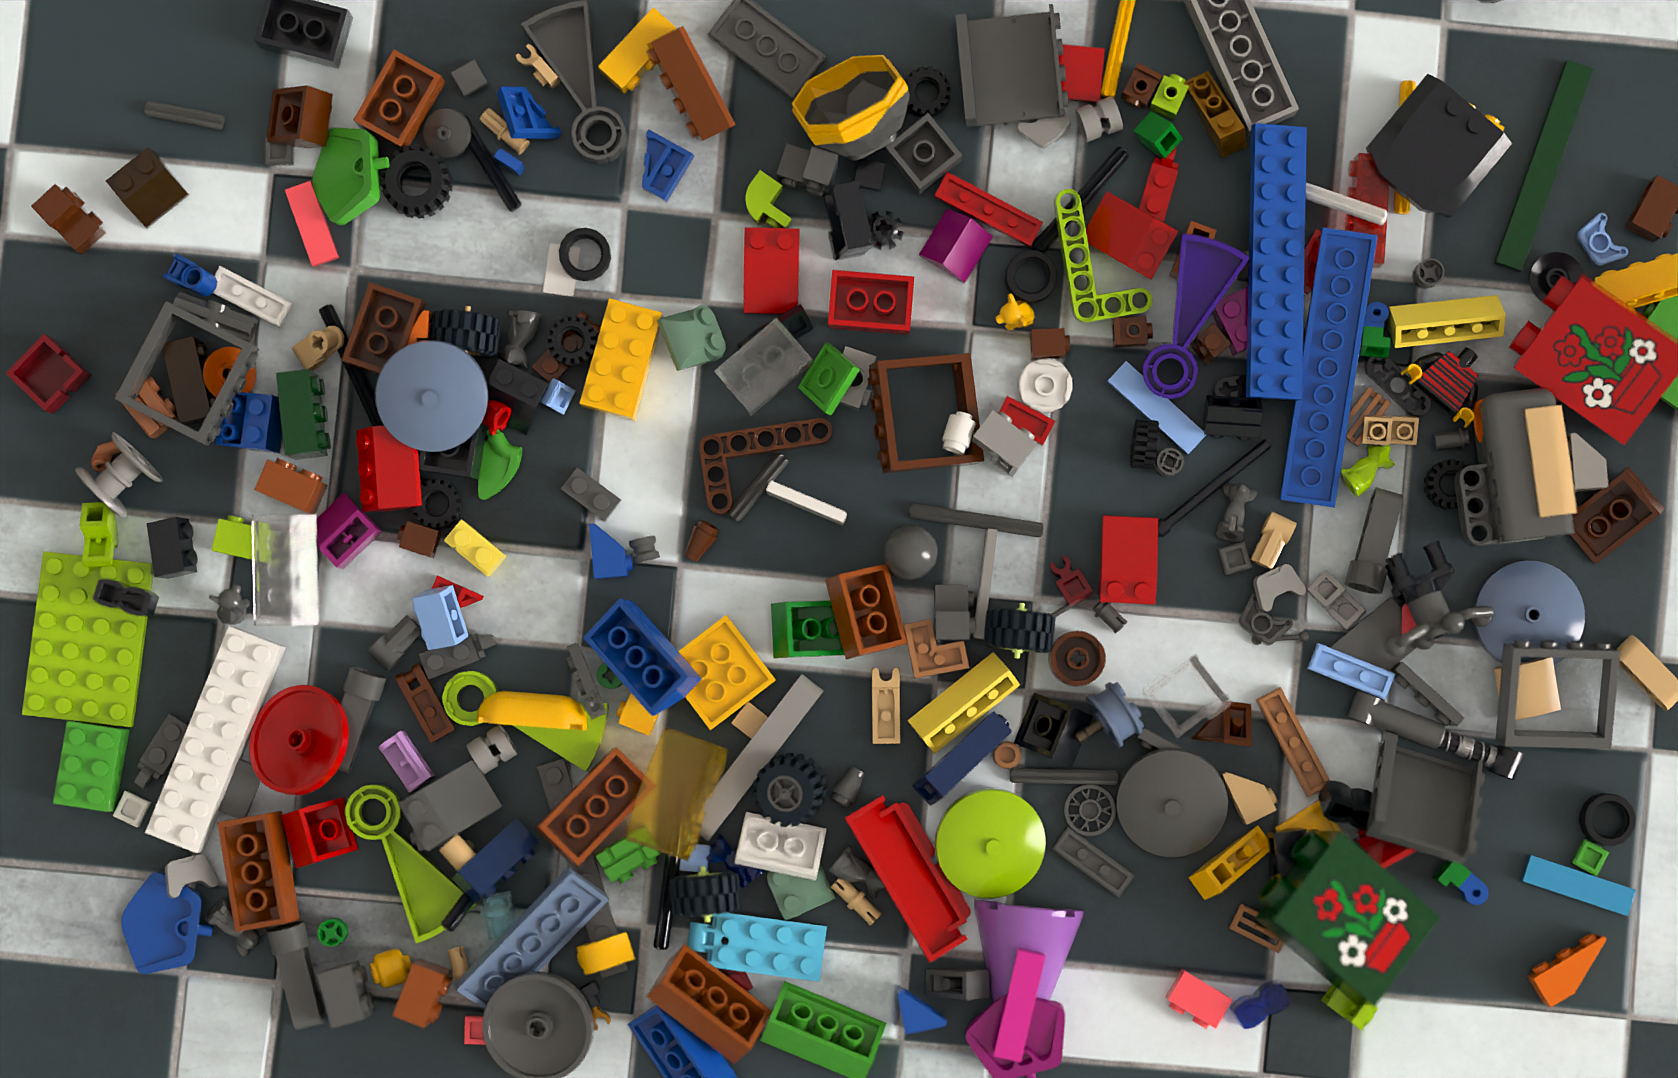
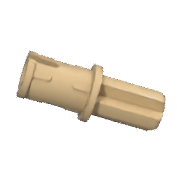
M488 108L481 115V122L497 135L498 140L502 139L518 155L530 144V141L527 139L511 138L506 121L491 108Z

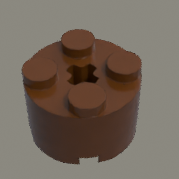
M1071 631L1061 635L1053 642V649L1048 654V664L1052 674L1058 681L1068 686H1084L1092 683L1100 676L1106 663L1103 645L1093 635L1084 631ZM1074 651H1077L1080 656L1083 655L1084 658L1083 661L1079 662V667H1076L1075 662H1070V657L1074 656Z

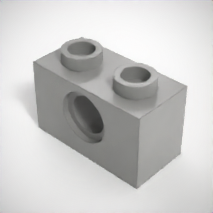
M845 346L843 354L860 369L858 374L862 376L863 381L859 386L850 385L839 405L859 411L861 405L867 406L871 390L867 389V378L870 377L869 365L876 362L877 356Z

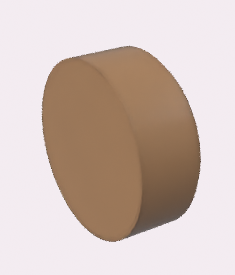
M1009 741L1001 742L993 751L994 762L1004 769L1015 767L1021 758L1018 746Z

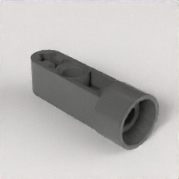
M1375 487L1370 499L1355 560L1350 561L1344 583L1347 587L1365 593L1382 594L1388 570L1385 568V559L1388 558L1403 501L1402 494Z
M350 666L343 686L345 694L341 703L348 720L349 739L345 756L338 771L350 774L354 766L375 701L380 700L387 677L382 674L357 666Z
M305 921L288 923L266 931L271 953L276 955L294 1028L300 1030L324 1024V1011L307 947L310 945Z

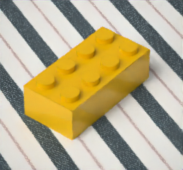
M609 298L580 400L582 407L635 421L660 333L657 320L664 317L662 312Z

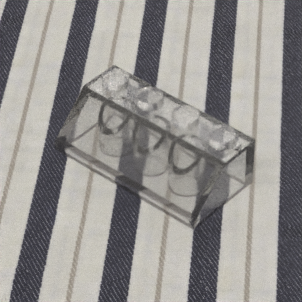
M316 514L252 515L254 625H318Z

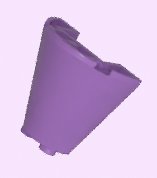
M974 899V909L986 969H989V987L992 1002L1008 993L1018 948L1045 953L1046 957L1036 997L1050 1000L1082 921L1084 910L1049 909Z

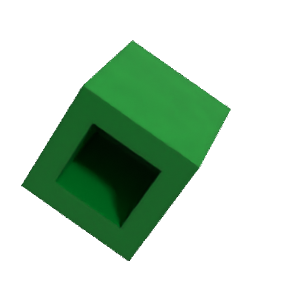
M1152 111L1133 130L1144 147L1164 159L1183 139L1173 123Z

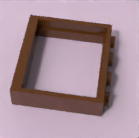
M971 353L883 360L869 365L870 377L867 380L869 385H872L873 393L870 404L871 410L876 416L874 435L876 440H879L880 448L877 460H880L883 474L975 465L984 462L983 449L970 441L969 448L965 449L964 455L898 461L887 370L952 365L958 411L972 415L971 420L976 422L973 437L980 428Z

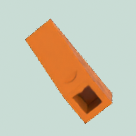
M1594 933L1588 934L1579 940L1580 945L1573 949L1567 947L1555 955L1557 957L1550 963L1546 961L1541 962L1532 968L1533 973L1527 977L1544 1005L1553 1007L1576 992L1606 942L1605 936L1594 935Z

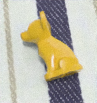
M1010 293L1008 294V303L1001 308L1000 314L996 316L995 320L998 324L1006 323L1005 327L1007 330L1012 331L1014 328L1027 327L1032 324L1034 311L1026 302L1021 300L1015 301L1014 296Z

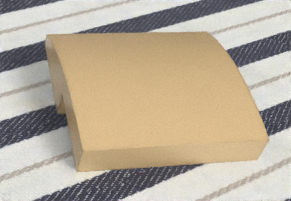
M1539 657L1523 663L1520 662L1515 720L1560 710L1561 706L1553 658ZM1502 666L1493 668L1498 699Z

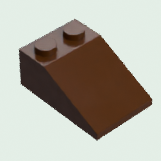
M1628 466L1608 482V487L1598 490L1576 508L1577 513L1572 514L1575 533L1570 535L1596 565L1658 517L1664 510V507Z

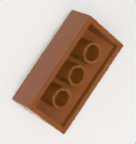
M684 26L676 28L647 44L649 50L646 51L652 64L654 66L658 64L663 73L660 75V79L667 90L671 88L675 99L672 100L679 114L684 113L689 122L685 124L693 139L697 137L698 141H703L736 125Z
M282 811L217 822L235 932L300 920L286 833L280 816Z

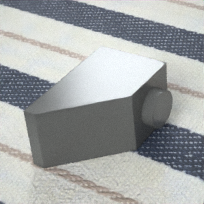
M926 969V997L960 1000L988 998L989 969Z

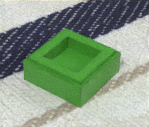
M1582 839L1570 863L1597 877L1610 852L1586 839Z

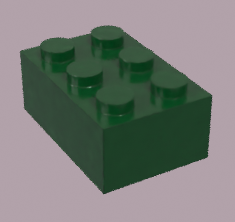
M310 369L276 373L285 455L294 460L328 456L327 449H331V440L329 433H325L324 422H328V413L326 406H322L321 395H325L323 379H319V375Z

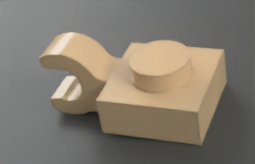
M528 44L526 47L531 52V56L528 59H524L520 54H516L518 62L523 66H532L535 69L533 75L542 86L548 84L553 90L561 83L558 76L538 56L535 48Z

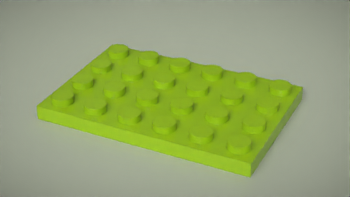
M43 551L22 715L134 727L148 617L131 615L122 609L102 606L93 600V595L100 579L121 581L130 587L151 591L154 572L153 564L113 559L112 566L84 567L81 555Z

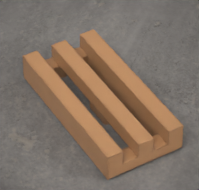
M1370 386L1350 410L1348 423L1369 396L1373 398L1346 434V439L1356 447L1362 442L1363 430L1357 438L1353 437V435L1363 423L1364 416H1368L1377 403H1380L1381 406L1374 415H1382L1391 404L1390 401L1382 398V395L1374 392V389Z
M1240 903L1228 928L1279 953L1284 943L1268 929L1242 917L1244 911L1255 917L1259 912ZM1239 921L1278 940L1276 946L1238 927Z

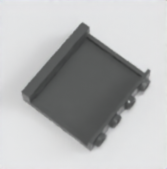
M1387 732L1378 750L1366 835L1463 864L1469 855L1474 854L1477 847V839H1474V833H1476L1480 823L1477 811L1483 799V795L1479 794V790L1485 780V773L1482 772L1483 761L1479 760L1474 769L1398 747V735Z

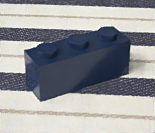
M516 818L468 861L452 879L474 903L481 897L486 900L498 889L495 884L500 879L506 882L517 871L514 868L516 864L520 861L525 864L536 854L533 849L539 841Z

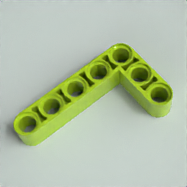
M1072 189L1059 191L1054 197V210L1071 311L1075 319L1081 322H1091L1147 311L1152 305L1153 298L1151 293L1144 288L1096 294L1080 196ZM1069 194L1073 197L1074 204L1071 209H1065L1061 206L1060 199L1062 195ZM1068 221H1074L1078 225V232L1073 237L1065 232V225ZM1073 248H1078L1083 253L1082 261L1077 264L1073 263L1069 258V253ZM1078 275H1083L1087 279V286L1081 291L1077 290L1074 286V279ZM1138 292L1142 293L1145 297V304L1140 308H1136L1132 303L1133 296ZM1110 297L1116 298L1119 303L1118 309L1113 313L1108 312L1105 307L1106 300ZM1083 302H1088L1092 307L1091 314L1086 318L1082 317L1078 312L1079 305Z

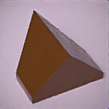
M1224 700L1223 705L1191 739L1251 747V704Z

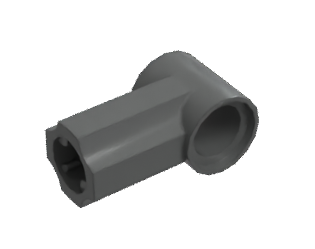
M406 615L387 635L385 634L379 638L368 652L389 671L403 658L404 652L421 636V627Z

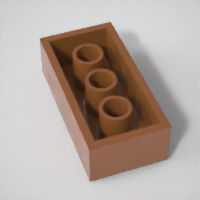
M615 747L534 828L573 867L579 866L650 793L655 785Z
M685 944L668 960L647 995L648 999L734 1064L751 1050L772 1010Z

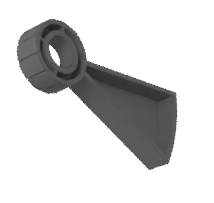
M583 0L559 5L521 23L523 30L582 111L576 117L571 130L572 140L577 152L586 161L595 164H606L616 160L626 147L627 131L622 119L615 111L598 106L588 1ZM599 123L606 124L612 130L609 142L603 146L590 144L586 137L590 127Z

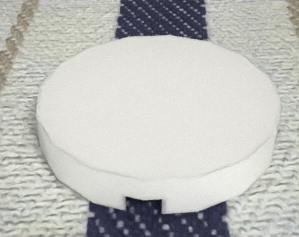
M1050 358L1037 359L1028 364L1022 371L1018 381V391L1023 403L1040 413H1050L1062 408L1069 400L1073 389L1072 377L1068 370L1059 361Z

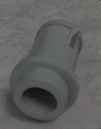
M1458 428L1457 431L1434 433L1435 450L1455 447L1464 449V446H1469L1467 429L1462 430V428Z
M1099 601L1092 609L1095 612L1094 616L1096 618L1099 616L1114 633L1121 630L1128 622L1111 606V602Z

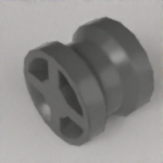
M647 536L629 541L630 547L634 550V556L632 557L634 563L660 557L659 551L655 549L654 545L656 543L655 536Z

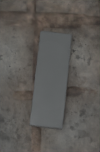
M1068 826L1051 848L1117 897L1122 895L1135 876Z

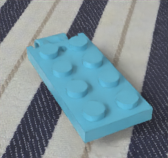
M732 913L713 915L712 925L690 922L687 946L693 951L708 952L707 962L715 968L820 982L827 926ZM723 937L728 938V943L726 945H723L721 943V939Z

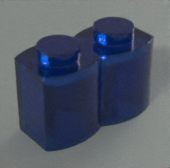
M1274 980L1260 985L1253 995H1245L1238 998L1229 1009L1239 1026L1243 1029H1250L1261 1024L1267 1015L1283 1011L1292 1000L1282 983Z

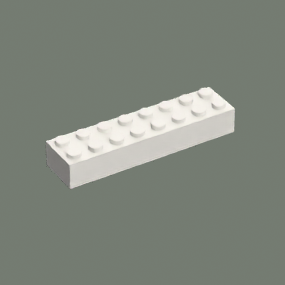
M228 626L145 833L195 853L204 852L220 813L219 807L238 760L243 756L254 721L263 706L286 649L285 646L237 627Z

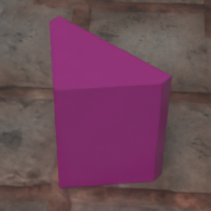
M946 209L920 251L919 256L965 283L993 236L972 218Z

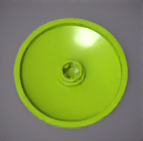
M999 788L978 789L958 798L943 814L935 835L936 857L946 877L961 891L979 898L1004 897L1024 887L1037 873L1045 853V832L1036 811L1019 795Z

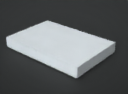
M774 481L770 482L767 487V494L841 526L844 525L847 513L843 510Z
M745 813L735 864L816 880L827 828L803 823L794 827L791 824L787 827H780L781 822L774 825L770 823L771 818L769 816L764 818L760 814Z

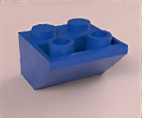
M245 392L236 393L232 401L234 406L230 415L227 418L224 417L219 426L221 431L219 436L216 437L215 445L280 454L282 425L279 397Z

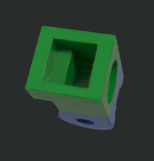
M1372 302L1366 307L1360 356L1388 358L1391 338L1383 337V331L1387 325L1389 309L1381 302Z
M1446 860L1432 877L1442 886L1446 887L1450 883L1459 891L1461 898L1467 903L1480 905L1488 898L1489 891L1487 886L1460 863Z

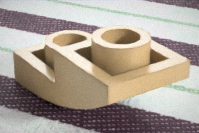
M1399 415L1364 416L1362 444L1390 445L1391 443L1417 445L1419 417Z

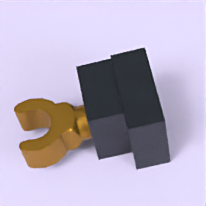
M596 979L578 988L590 1006L594 1030H598V1025L596 1024L598 1017H603L607 1024H610V1016L599 1007L600 1000L597 993L600 992V987Z

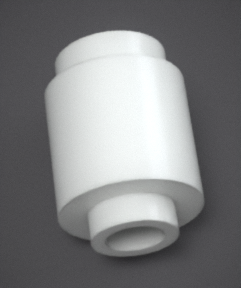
M957 411L956 415L949 416L942 438L945 450L964 454L965 449L969 448L976 422L971 420L972 415Z

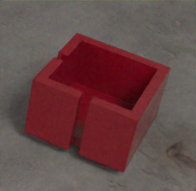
M43 334L5 373L44 411L55 414L71 397L67 393L69 390L75 393L91 376L76 359L69 356L70 354L56 340L46 334Z

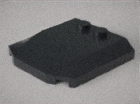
M1427 74L1368 144L1366 150L1373 159L1377 175L1419 211L1445 215L1444 217L1450 218L1512 143L1501 129L1447 84Z

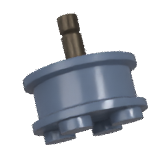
M1108 682L1105 684V690L1094 697L1092 695L1086 697L1087 704L1096 721L1074 734L1080 744L1102 729L1118 748L1123 746V740L1134 733L1137 735L1143 733L1142 728H1144V725L1139 718L1141 713L1133 702L1130 704L1124 698L1126 694L1118 682L1114 684Z

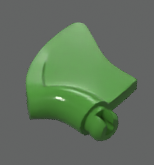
M489 429L486 430L488 439L484 443L478 480V495L481 500H487L501 491L514 477L521 462L522 447L511 445L500 430H497L495 435L489 434Z

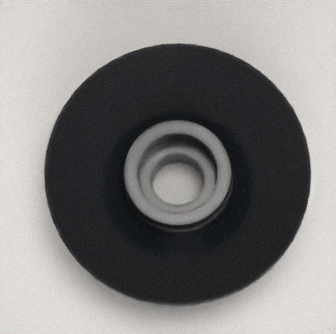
M1551 252L1541 256L1533 264L1529 275V283L1533 294L1542 302L1554 286L1550 282L1551 276H1556L1558 279L1564 276L1572 283H1575L1581 273L1584 274L1579 262L1571 255L1563 252Z

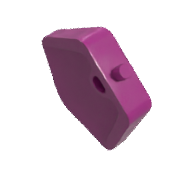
M1007 995L995 1000L965 1028L967 1043L993 1078H1018L1025 1076V1078H1036L1035 1073L1055 1068L1062 1061L1065 1011L1063 1005L1057 1001L1036 997L1021 1062L994 1057Z

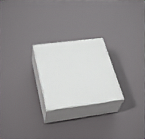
M124 791L113 816L138 828L151 802L129 791Z

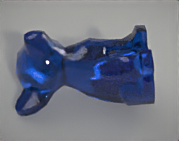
M719 834L718 839L710 846V854L706 859L709 863L723 861L728 870L738 874L741 881L740 886L744 888L765 870L735 864L737 851L732 850L725 838Z

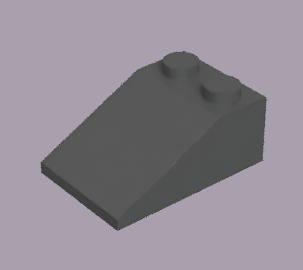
M474 759L398 803L427 851L433 850L502 807V804Z

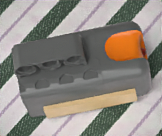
M1545 388L1492 394L1477 401L1473 411L1475 417L1472 422L1479 465L1465 467L1459 470L1454 477L1463 541L1471 547L1556 538L1575 533L1572 514H1576L1577 509L1562 406L1556 405L1553 393ZM1466 472L1473 474L1475 478L1473 486H1468L1464 482V474ZM1470 499L1475 500L1479 505V510L1476 514L1468 510L1467 504ZM1474 526L1482 530L1483 537L1480 541L1474 540L1471 535Z

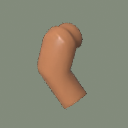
M113 441L100 444L96 448L91 460L92 468L96 472H102L106 468L105 464L111 461L113 455L122 453Z

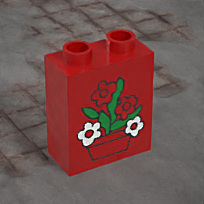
M1581 273L1575 283L1561 276L1542 301L1543 304L1553 310L1551 315L1541 328L1528 320L1510 344L1509 348L1520 355L1515 361L1514 369L1541 388L1551 391L1554 397L1625 445L1678 376V339L1583 273Z

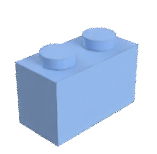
M453 585L424 590L412 598L413 609L418 617L421 635L426 642L428 650L454 646L469 637Z

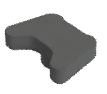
M1252 594L1239 618V625L1264 645L1270 646L1292 628L1293 621L1290 618L1276 620L1267 613L1262 612L1259 609L1256 594Z

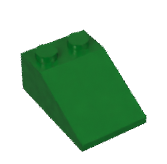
M795 601L771 604L773 659L844 655L831 601Z

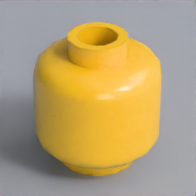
M397 948L375 954L373 962L369 963L375 985L380 984L385 989L405 983L408 971H410L412 966L408 954L402 955L401 951Z

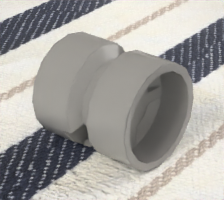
M1112 96L1097 101L1094 107L1087 104L1075 109L1076 120L1086 142L1101 138L1102 132H1106L1109 135L1123 130L1121 115Z
M501 724L487 731L485 738L479 736L466 744L472 758L484 774L498 767V761L506 762L518 754L515 745ZM494 743L498 748V751H496L495 753L490 746Z

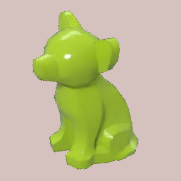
M1369 444L1367 446V457L1359 459L1351 468H1341V479L1356 498L1372 485L1379 467L1389 469L1395 465L1394 461L1390 459L1389 452L1391 447L1389 445L1383 447L1381 445Z

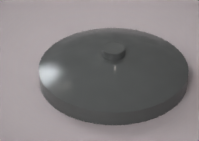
M1162 748L1141 756L1126 770L1117 791V813L1125 833L1140 848L1158 856L1182 857L1203 849L1218 835L1227 816V792L1219 772L1207 759L1186 749Z
M527 972L507 980L492 995L483 1016V1037L490 1055L504 1071L516 1078H563L581 1064L587 1055L594 1035L593 1015L583 994L568 980L548 972Z

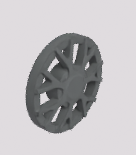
M1092 784L1075 788L1068 795L1064 804L1066 822L1075 832L1084 836H1096L1105 832L1112 825L1116 814L1115 803L1109 792L1100 786ZM1090 789L1099 790L1096 800L1089 799ZM1079 791L1085 797L1081 804L1074 798V795ZM1107 797L1110 806L1101 809L1098 802ZM1069 805L1079 806V813L1069 814ZM1101 812L1110 815L1107 824L1098 819ZM1081 816L1085 822L1078 829L1073 823ZM1095 820L1098 830L1090 832L1088 822Z

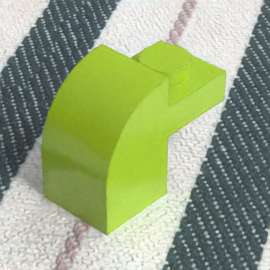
M761 170L754 177L746 192L745 200L748 214L757 225L765 217L767 218L765 223L771 228H789L792 225V219L773 206V203L783 191V187Z
M104 502L82 503L79 525L85 537L82 563L84 567L112 566L114 548L118 546V529L114 510Z
M1333 984L1321 999L1322 1002L1361 1031L1370 1023L1378 1010L1377 1006L1354 1003Z

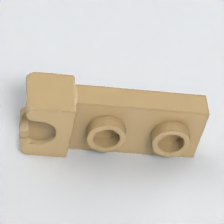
M872 668L873 744L900 743L899 668L892 670V677L889 681L881 680L879 670Z

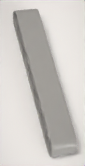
M802 674L686 825L709 841L753 784L754 780L757 779L759 770L770 762L824 690Z

